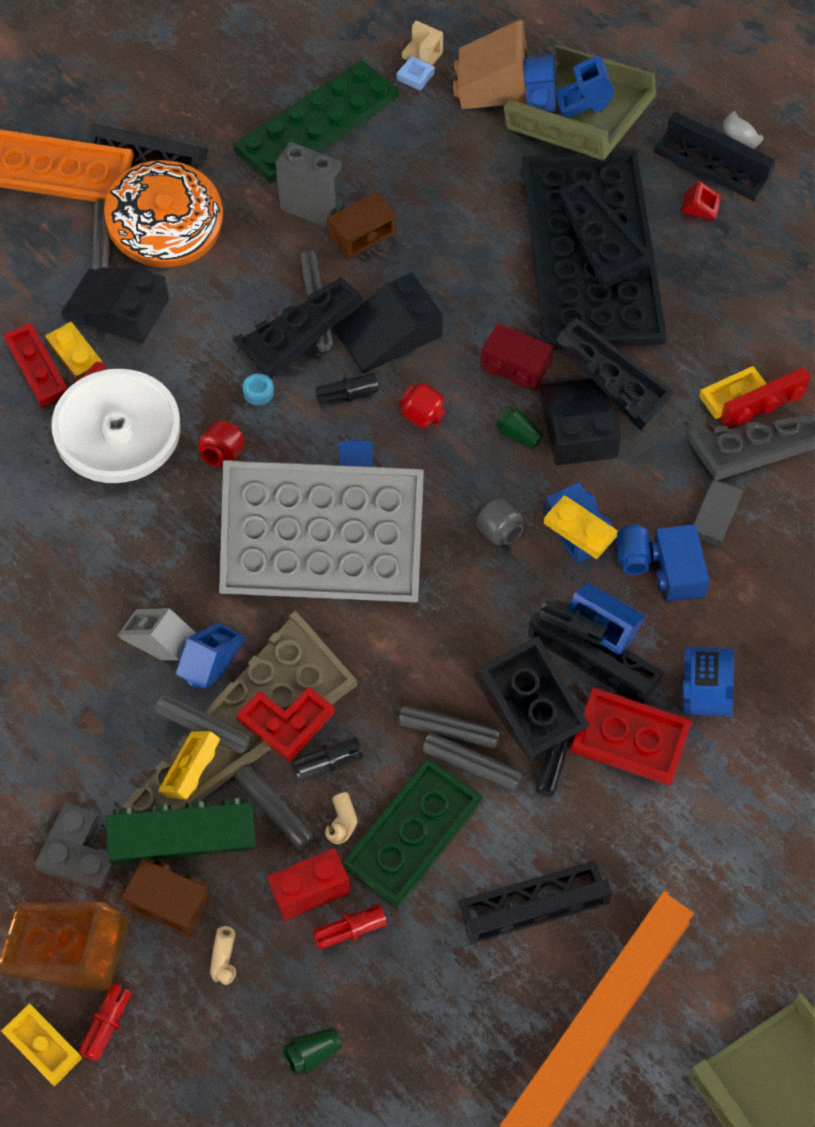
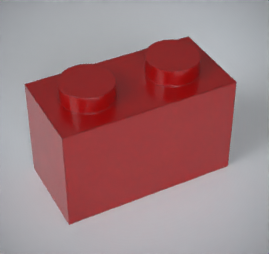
M335 848L267 876L271 893L284 922L351 894L349 878Z

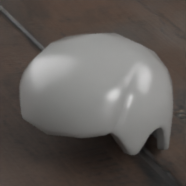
M732 111L722 124L723 135L752 149L759 146L764 139L762 134H757L749 122L739 118L736 111Z

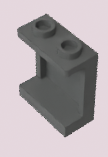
M290 142L276 161L280 209L328 228L327 218L334 212L345 208V202L337 199L335 196V177L342 168V162Z

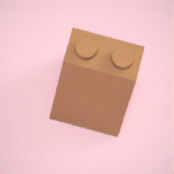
M523 20L513 22L459 48V60L454 61L455 76L458 77V80L453 81L454 97L460 99L462 109L502 106L509 100L522 104L527 103L524 61L525 57H528Z

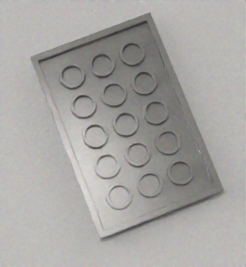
M224 460L219 593L418 602L424 469Z

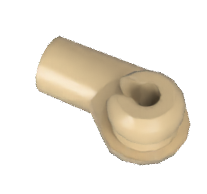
M347 792L332 797L337 817L331 826L327 825L325 836L334 844L346 842L358 824L356 813Z
M222 926L217 929L210 966L212 979L215 982L220 981L224 985L232 983L237 972L233 965H229L235 931L228 926Z

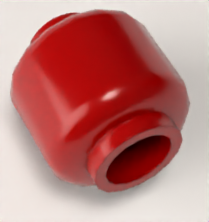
M419 383L416 386L411 384L398 404L402 407L401 416L420 429L428 428L431 423L437 426L447 411L442 407L445 401L444 396L425 383Z
M223 420L212 423L198 441V449L203 461L210 466L220 468L223 467L224 460L235 461L245 446V439L240 429L235 424Z

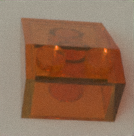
M105 902L17 903L0 956V975L74 989L109 990L129 919Z

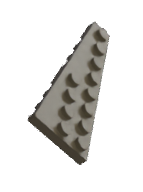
M293 612L279 632H275L269 638V643L257 657L254 655L247 663L248 667L235 682H231L204 712L248 734L251 739L247 750L243 754H239L218 744L215 748L213 759L205 766L198 779L199 783L196 790L188 799H167L158 790L189 734L187 736L184 735L178 742L177 748L165 761L162 760L155 768V773L141 789H136L121 808H134L135 813L149 812L150 806L162 804L171 805V810L186 809V803L201 801L234 777L235 773L243 766L250 765L271 750L268 745L240 724L236 718V714L259 691L286 711L308 687L332 705L357 687V680L298 612Z

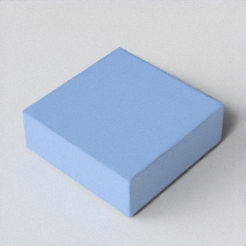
M411 56L397 72V81L420 91L435 74V67Z

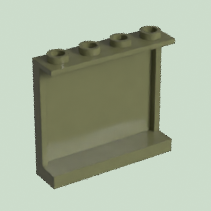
M557 44L555 46L557 59V86H555V94L556 91L577 82L573 69L574 66L595 57V55ZM602 58L607 66L614 90L611 102L603 110L595 113L590 108L571 118H566L561 114L557 96L556 112L552 113L529 106L527 103L522 104L509 100L504 105L507 129L605 160L656 97L655 73Z
M803 993L799 994L791 1004L707 1061L704 1059L693 1066L687 1075L723 1127H815V1002L807 1000Z

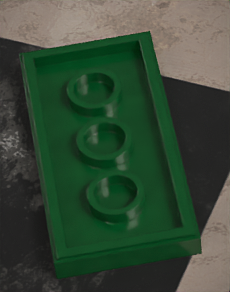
M426 758L342 861L345 871L398 910L482 804L483 796L435 762Z

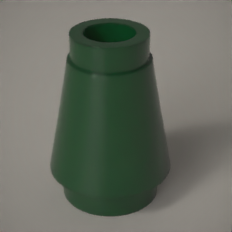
M510 406L502 413L495 425L500 430L499 434L532 450L538 445L544 435L518 408L514 410Z
M331 1027L327 1030L291 1038L289 1044L283 1046V1054L294 1075L301 1072L306 1075L337 1050L341 1049L342 1043L336 1030Z

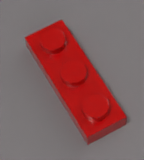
M32 323L3 334L10 352L40 407L43 408L59 401L68 388Z
M803 367L726 402L720 422L723 426L727 425L728 429L736 425L743 426L750 422L752 418L762 413L769 414L788 401L795 402L801 399L806 393L811 375Z

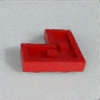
M310 687L286 711L259 691L236 714V718L240 724L286 761L290 762L335 714V707Z

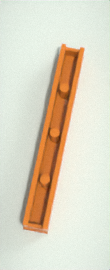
M663 891L499 1127H551L689 926L690 920L694 915L693 911L669 896L667 891Z

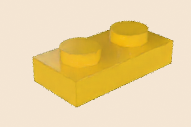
M72 322L45 335L47 344L74 379H80L95 362L103 363Z
M752 366L701 389L699 398L716 420L721 417L726 402L767 383Z
M565 495L544 517V524L595 559H598L617 537L618 530Z
M191 731L158 792L167 799L187 800L196 790L199 783L198 779L205 766L213 759L215 748L220 738L211 731Z
M30 1003L1 1030L54 1087L82 1059L80 1054Z

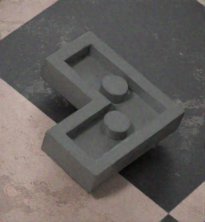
M65 802L35 862V868L38 871L102 894L116 863L108 864V854L87 847L89 839L99 821L98 813Z

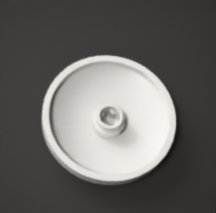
M130 369L103 370L78 380L61 396L52 416V435L62 460L83 477L104 483L129 482L140 479L157 470L169 459L175 450L181 429L178 406L171 392L154 377Z

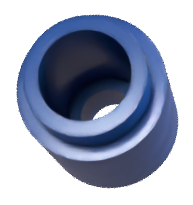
M638 524L624 526L617 532L616 537L618 563L625 574H643L649 570V564L652 561L649 532Z

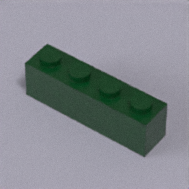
M230 798L221 800V806L207 807L206 801H195L186 803V809L171 810V805L169 804L150 806L149 812L135 813L134 808L114 809L113 815L106 816L105 820L108 864L142 861V859L155 860L253 850L256 844L252 803H243L242 798Z

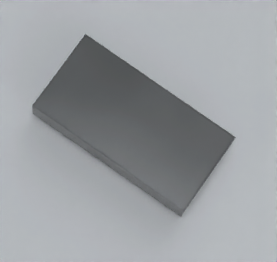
M713 479L694 522L700 540L719 547L721 546L742 497L743 490Z

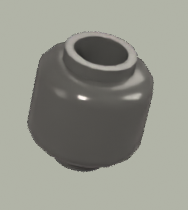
M502 497L494 498L492 500H485L479 505L476 511L475 526L491 543L496 546L510 545L521 536L524 529L523 515L506 499Z

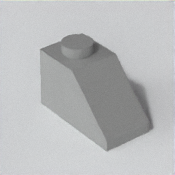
M170 608L136 609L118 636L160 660L179 661L187 638L193 636L196 632Z

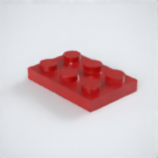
M593 687L583 713L590 727L576 734L571 752L671 786L692 720Z

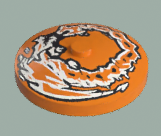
M149 161L128 169L110 187L104 206L106 228L116 247L134 261L152 267H178L199 259L216 243L223 222L222 201L213 183L195 168L175 161Z

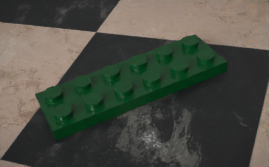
M361 59L234 143V151L272 184L277 180L276 161L290 142L319 152L399 98V90Z

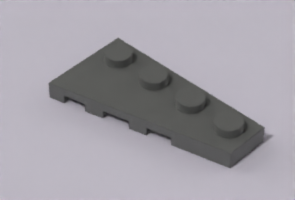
M815 415L777 419L775 424L771 425L751 422L746 423L745 428L728 429L727 425L714 427L712 432L700 433L699 429L687 430V440L716 481L814 450Z

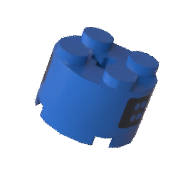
M685 647L684 714H691L692 716L733 717L734 648Z

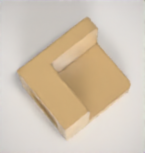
M415 21L412 24V41L402 51V58L408 60L413 56L433 66L443 53V32Z

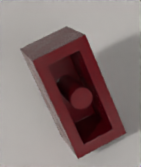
M498 323L481 349L480 368L485 369L492 375H499L513 381L520 387H527L536 391L552 364L554 346Z

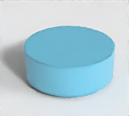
M265 374L250 375L243 382L244 398L253 405L266 404L274 396L273 381Z

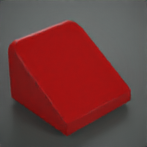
M698 181L686 191L681 212L714 220L717 215L721 195Z

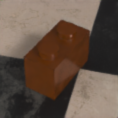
M377 192L360 198L354 204L334 212L327 218L328 237L347 259L396 234V213Z
M142 859L122 895L126 908L191 938L211 900L208 888L205 887L206 883L193 875L188 874L184 878L173 873L174 869L162 861L155 860L154 863Z

